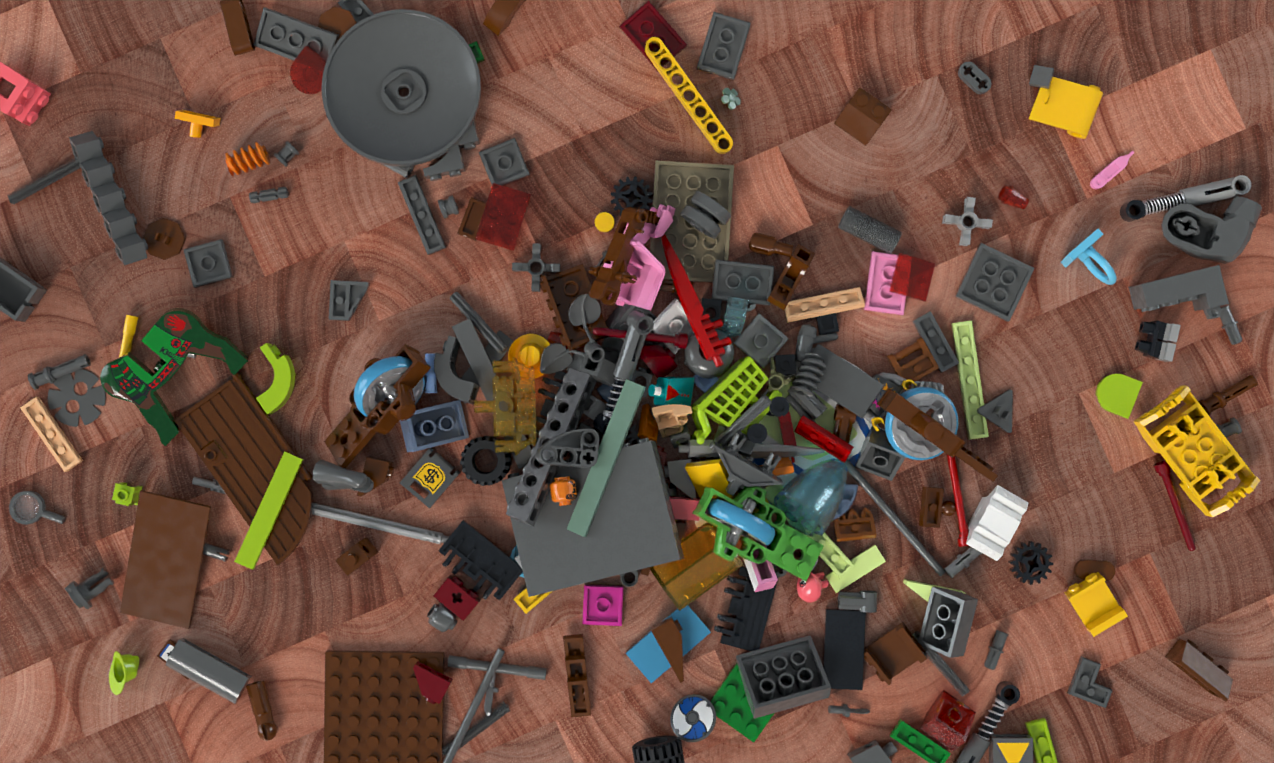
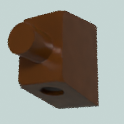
M366 537L335 561L344 573L350 576L375 556L378 551Z

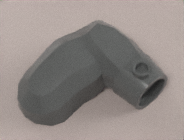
M1237 196L1234 197L1223 214L1224 218L1221 219L1215 215L1205 213L1191 204L1181 203L1170 208L1162 219L1161 229L1164 238L1186 254L1202 260L1227 264L1234 261L1250 241L1262 207L1253 200Z

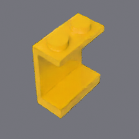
M1099 572L1089 574L1084 581L1071 585L1064 592L1086 629L1093 637L1128 617L1106 585L1105 578Z

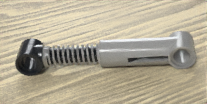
M1239 175L1181 189L1178 193L1150 200H1132L1121 206L1120 216L1124 221L1132 222L1145 217L1147 214L1170 210L1169 208L1181 203L1199 206L1241 196L1250 191L1251 181L1247 176ZM1236 182L1240 185V191L1235 187ZM1222 188H1224V190H1225V191L1218 192V193H1214V194H1211V192H1210V191L1217 190V189H1222ZM1130 206L1135 208V215H1132L1130 213Z

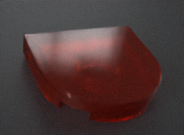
M305 46L292 63L290 77L293 85L299 91L305 94H316L322 91V76L326 61L309 46Z

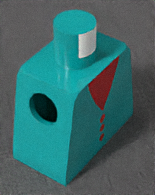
M685 376L658 377L656 385L651 384L649 386L648 394L654 397L653 403L656 406L672 404L691 406L695 378Z

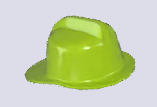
M118 651L114 653L109 671V684L111 691L115 695L121 694L125 683L137 676L139 668L138 656L120 654Z

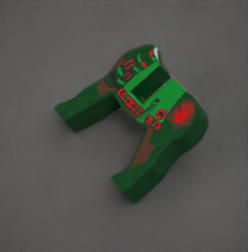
M173 308L166 311L141 340L161 357L153 369L155 372L151 371L132 353L128 352L122 357L107 363L101 371L100 380L103 389L110 396L134 403L146 421L155 428L161 443L166 446L179 433L180 428L175 423V418L156 390L172 378L185 361L188 353L220 359L228 365L233 375L248 362L249 357L226 337L218 335L205 327L199 317L193 312L183 308Z

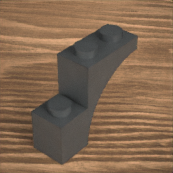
M473 121L464 137L440 161L430 167L423 168L424 176L427 179L437 181L441 180L442 176L450 175V177H456L465 171L461 148L470 150L476 148L475 145L480 144L475 121Z

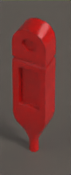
M788 411L786 415L778 417L783 445L797 446L791 415ZM791 457L792 463L795 462L794 457Z

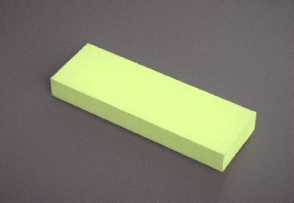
M874 544L850 560L855 567L842 579L833 571L825 575V577L837 593L886 561Z

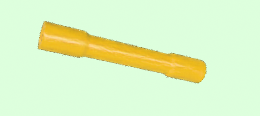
M126 315L119 357L131 352L138 317Z

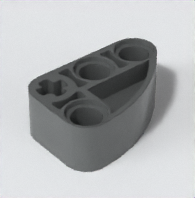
M577 429L559 434L544 443L536 451V459L543 465L575 468L592 467L597 463L599 435L593 429ZM586 433L590 434L592 437V441L590 444H587L584 441V435ZM545 449L551 453L548 461L542 455ZM565 451L568 452L571 457L568 463L565 462L562 457ZM583 456L590 458L589 462L583 460Z

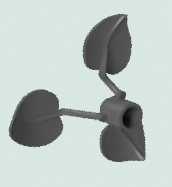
M582 294L577 297L571 304L568 313L569 320L574 326L583 324V328L590 340L586 343L584 352L575 349L569 351L562 343L550 344L541 355V373L551 374L566 369L573 360L570 352L581 355L584 358L589 357L593 362H600L605 358L617 364L623 341L617 337H606L603 339L601 346L593 339L587 323H594L599 318L601 307L598 301L591 298L589 294Z

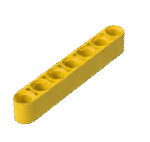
M657 37L650 38L645 46V53L714 150L719 154L728 153L733 146V140L662 40ZM652 43L657 44L659 51H650L649 45ZM666 59L670 61L671 67L663 68L660 62ZM673 76H680L682 83L679 85L674 84L672 81ZM691 92L694 95V99L687 101L684 98V93ZM703 108L705 116H697L695 109ZM714 124L717 127V131L710 133L707 130V125ZM719 140H726L728 148L721 149L718 145Z

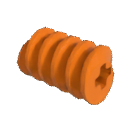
M255 142V149L249 144L247 152L241 147V154L233 150V157L228 152L225 153V161L232 177H234V172L237 175H241L242 170L247 173L249 167L255 170L257 165L263 167L264 162L267 165L271 163L265 146H260L258 142Z

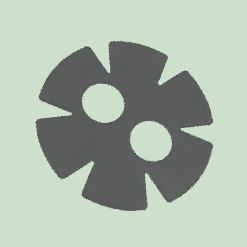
M84 369L75 371L74 380L71 374L57 378L53 384L60 391L51 389L48 391L50 410L62 407L54 417L61 423L73 427L78 426L79 415L84 425H88L96 420L101 412L93 405L104 406L106 400L105 390L102 386L92 388L99 378ZM78 382H84L88 388L86 394L82 396L74 392V386ZM69 400H76L79 403V410L76 413L72 414L66 410V403Z

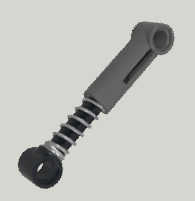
M639 310L632 311L627 317V325L629 327L613 373L616 376L614 377L616 380L612 384L613 389L610 390L611 395L608 397L609 401L606 403V409L594 419V428L603 436L626 379L632 381L646 336L654 327L653 319Z
M1003 681L997 685L995 703L992 704V709L988 710L989 714L985 716V721L981 722L982 726L978 728V733H972L955 763L980 762L991 743L988 741L990 740V735L994 734L993 730L997 728L996 724L1001 722L1000 718L1004 716L1003 712L1020 698V691L1016 686L1008 681ZM1011 688V695L1004 697L1005 690Z

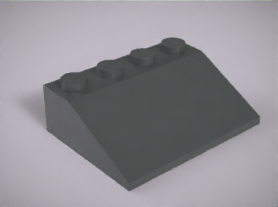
M811 635L736 655L747 701L754 719L823 700L830 696L831 686Z

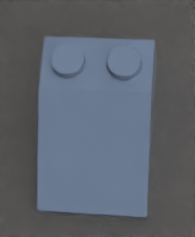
M460 400L417 409L411 418L404 421L400 420L407 452H416L469 438Z

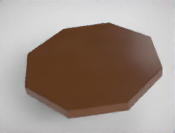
M334 6L320 15L318 27L339 34V40L357 22L349 10Z
M165 218L148 224L143 237L148 245V253L163 260L180 254L185 242L180 225Z

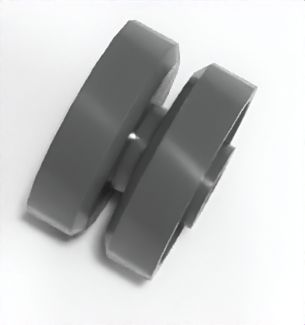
M696 191L691 198V202L695 207L686 205L680 215L695 229L712 239H716L721 232L718 224L726 225L732 215L715 200L700 191Z

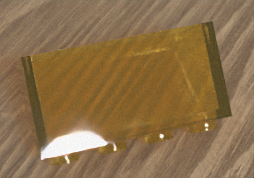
M710 523L703 524L682 540L681 546L685 559L650 568L663 590L679 611L744 565L738 555L733 561H727L713 552L717 527Z

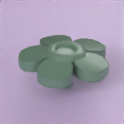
M724 88L722 90L724 96L721 97V100L724 104L728 103L729 109L733 110L736 106L740 105L741 101L739 97H736L738 93L735 89Z

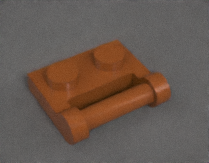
M921 337L916 340V343L894 355L890 354L887 356V360L895 373L906 380L917 381L939 368ZM919 349L922 351V355L900 367L899 360Z

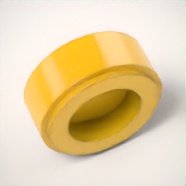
M602 212L596 216L595 226L600 232H609L614 227V218L610 213Z

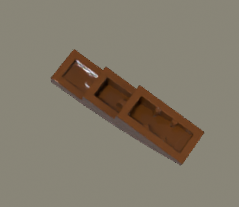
M583 634L563 636L571 717L591 716Z

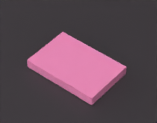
M871 252L864 310L904 315L911 264L910 256Z

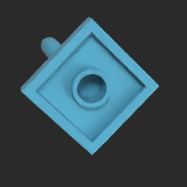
M1097 229L1073 249L1060 263L1066 268L1079 258L1097 279L1105 284L1113 285L1117 280L1114 269L1092 246L1103 235ZM1090 257L1093 258L1103 268L1106 274H1104L1101 270L1097 268V266L1092 262Z

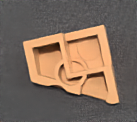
M672 404L652 408L662 438L682 432L683 425L688 421L687 415L693 413L691 406Z

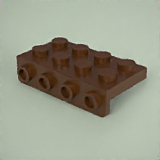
M580 264L548 277L542 275L543 281L540 282L543 293H548L550 298L546 302L549 310H554L556 316L553 317L556 329L561 328L562 334L559 337L562 345H567L569 351L585 346L590 340L583 328V324L574 326L568 316L569 308L573 301L582 294H589L592 287L584 265ZM602 313L594 323H587V327L595 341L608 337L593 334L595 327L607 328Z

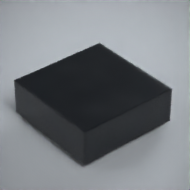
M836 313L816 317L819 335L839 332Z

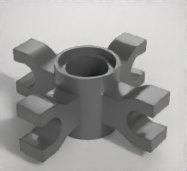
M533 243L532 259L528 263H512V271L529 272L532 275L531 291L540 292V277L545 272L559 273L560 264H544L541 260V244ZM534 263H540L542 269L540 272L534 273L531 271V266Z

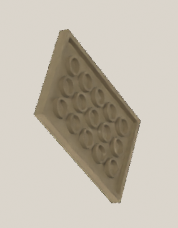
M656 160L653 207L658 209L659 205L663 204L666 207L669 205L675 208L673 222L664 234L678 256L689 280L713 283L715 260L728 261L731 218L726 225L718 224L721 232L716 239H712L690 225L680 213L686 205L695 207L691 202V198L696 191H700L715 200L731 214L734 165ZM651 237L650 253L665 267L663 279L672 280L661 237Z

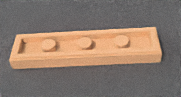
M857 287L789 301L784 311L788 323L863 308L865 303L861 288Z
M35 397L20 407L64 472H68L83 461L40 397Z

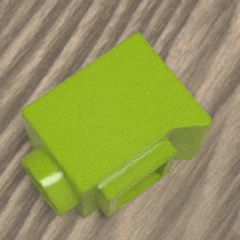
M126 482L115 483L112 500H115L117 504L126 506L138 505L139 494L143 486L132 487L127 486Z

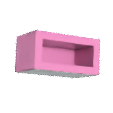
M758 549L753 553L754 558H757L759 555ZM744 559L755 592L774 588L778 579L771 562L766 560L758 564Z

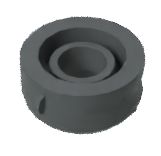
M715 329L719 340L728 337L723 331ZM693 333L689 337L687 347L684 350V365H687L692 373L701 378L711 379L719 377L728 370L734 358L733 343L723 347L725 355L720 356L723 365L716 367L713 360L707 361L702 358L700 354L701 347Z

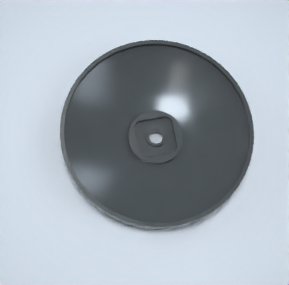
M399 9L384 11L371 15L352 26L333 47L322 76L324 109L337 135L348 147L362 157L389 166L422 164L440 157L449 151L464 137L471 127L481 98L479 68L475 56L465 39L442 19L416 10ZM402 88L409 89V94L406 97L399 95Z

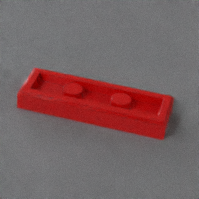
M802 416L794 431L844 463L854 448L805 416Z

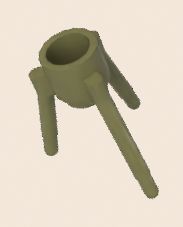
M774 357L770 358L771 375L768 380V391L779 390L783 385H788L789 382L795 380V375L785 379L783 374L776 372Z

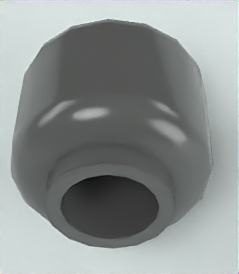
M442 603L434 604L427 614L429 618L428 623L440 632H445L448 629L452 630L458 621L456 615Z

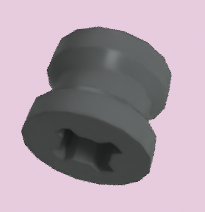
M453 195L449 196L446 200H438L444 219L448 218L451 214H459Z

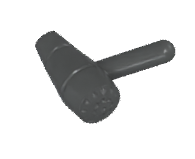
M810 324L801 325L797 336L795 361L802 362L805 359V354L811 351L813 344L837 340L838 334L834 332L816 336L817 329Z

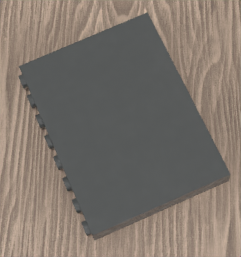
M649 438L637 440L638 444L630 446V443L623 444L587 537L567 530V527L591 467H559L555 478L570 476V479L576 482L577 498L571 500V505L559 506V502H553L549 490L534 527L511 518L529 597L685 559L656 441H649ZM583 456V460L589 462L590 458ZM570 458L565 459L564 461L568 463L570 461ZM519 473L507 475L508 479L502 480L507 505L512 500L515 494V487L523 476L519 475ZM535 479L532 482L531 486H534L536 484L537 479ZM529 497L524 500L523 505L528 502Z

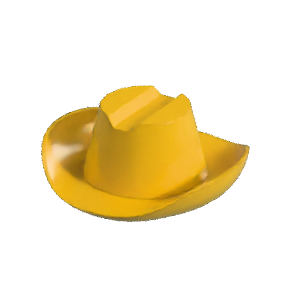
M526 334L518 337L511 344L508 352L509 364L513 371L519 376L528 379L543 376L544 374L540 372L541 355L550 343L544 337L537 334Z

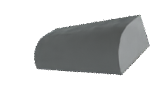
M184 638L178 640L166 662L167 667L234 704L237 703L252 677Z

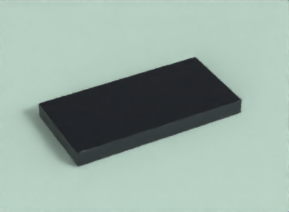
M825 609L823 668L831 689H863L866 612Z

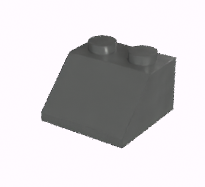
M872 426L864 440L855 467L892 481L906 457L899 454L891 446L885 430L879 429L880 431H876Z

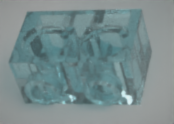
M728 297L723 317L724 326L721 329L728 336L736 337L741 335L745 324L748 300Z

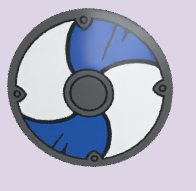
M687 695L681 698L673 707L670 717L671 727L680 739L686 742H699L708 737L715 727V708L707 698L701 695Z

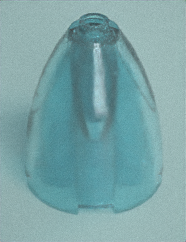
M833 458L805 469L789 481L775 496V507L785 513L786 517L790 520L788 523L798 531L812 537L814 534L822 536L833 521L841 505L847 483L846 464L839 459Z

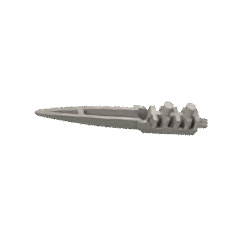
M688 440V445L678 446V452L688 453V458L700 459L701 457H706V459H710V457L720 459L718 452L714 453L709 448L713 440H705L703 444H698L697 440ZM755 443L751 457L767 458L770 451L774 453L775 458L777 455L780 457H795L824 453L825 450L803 446Z

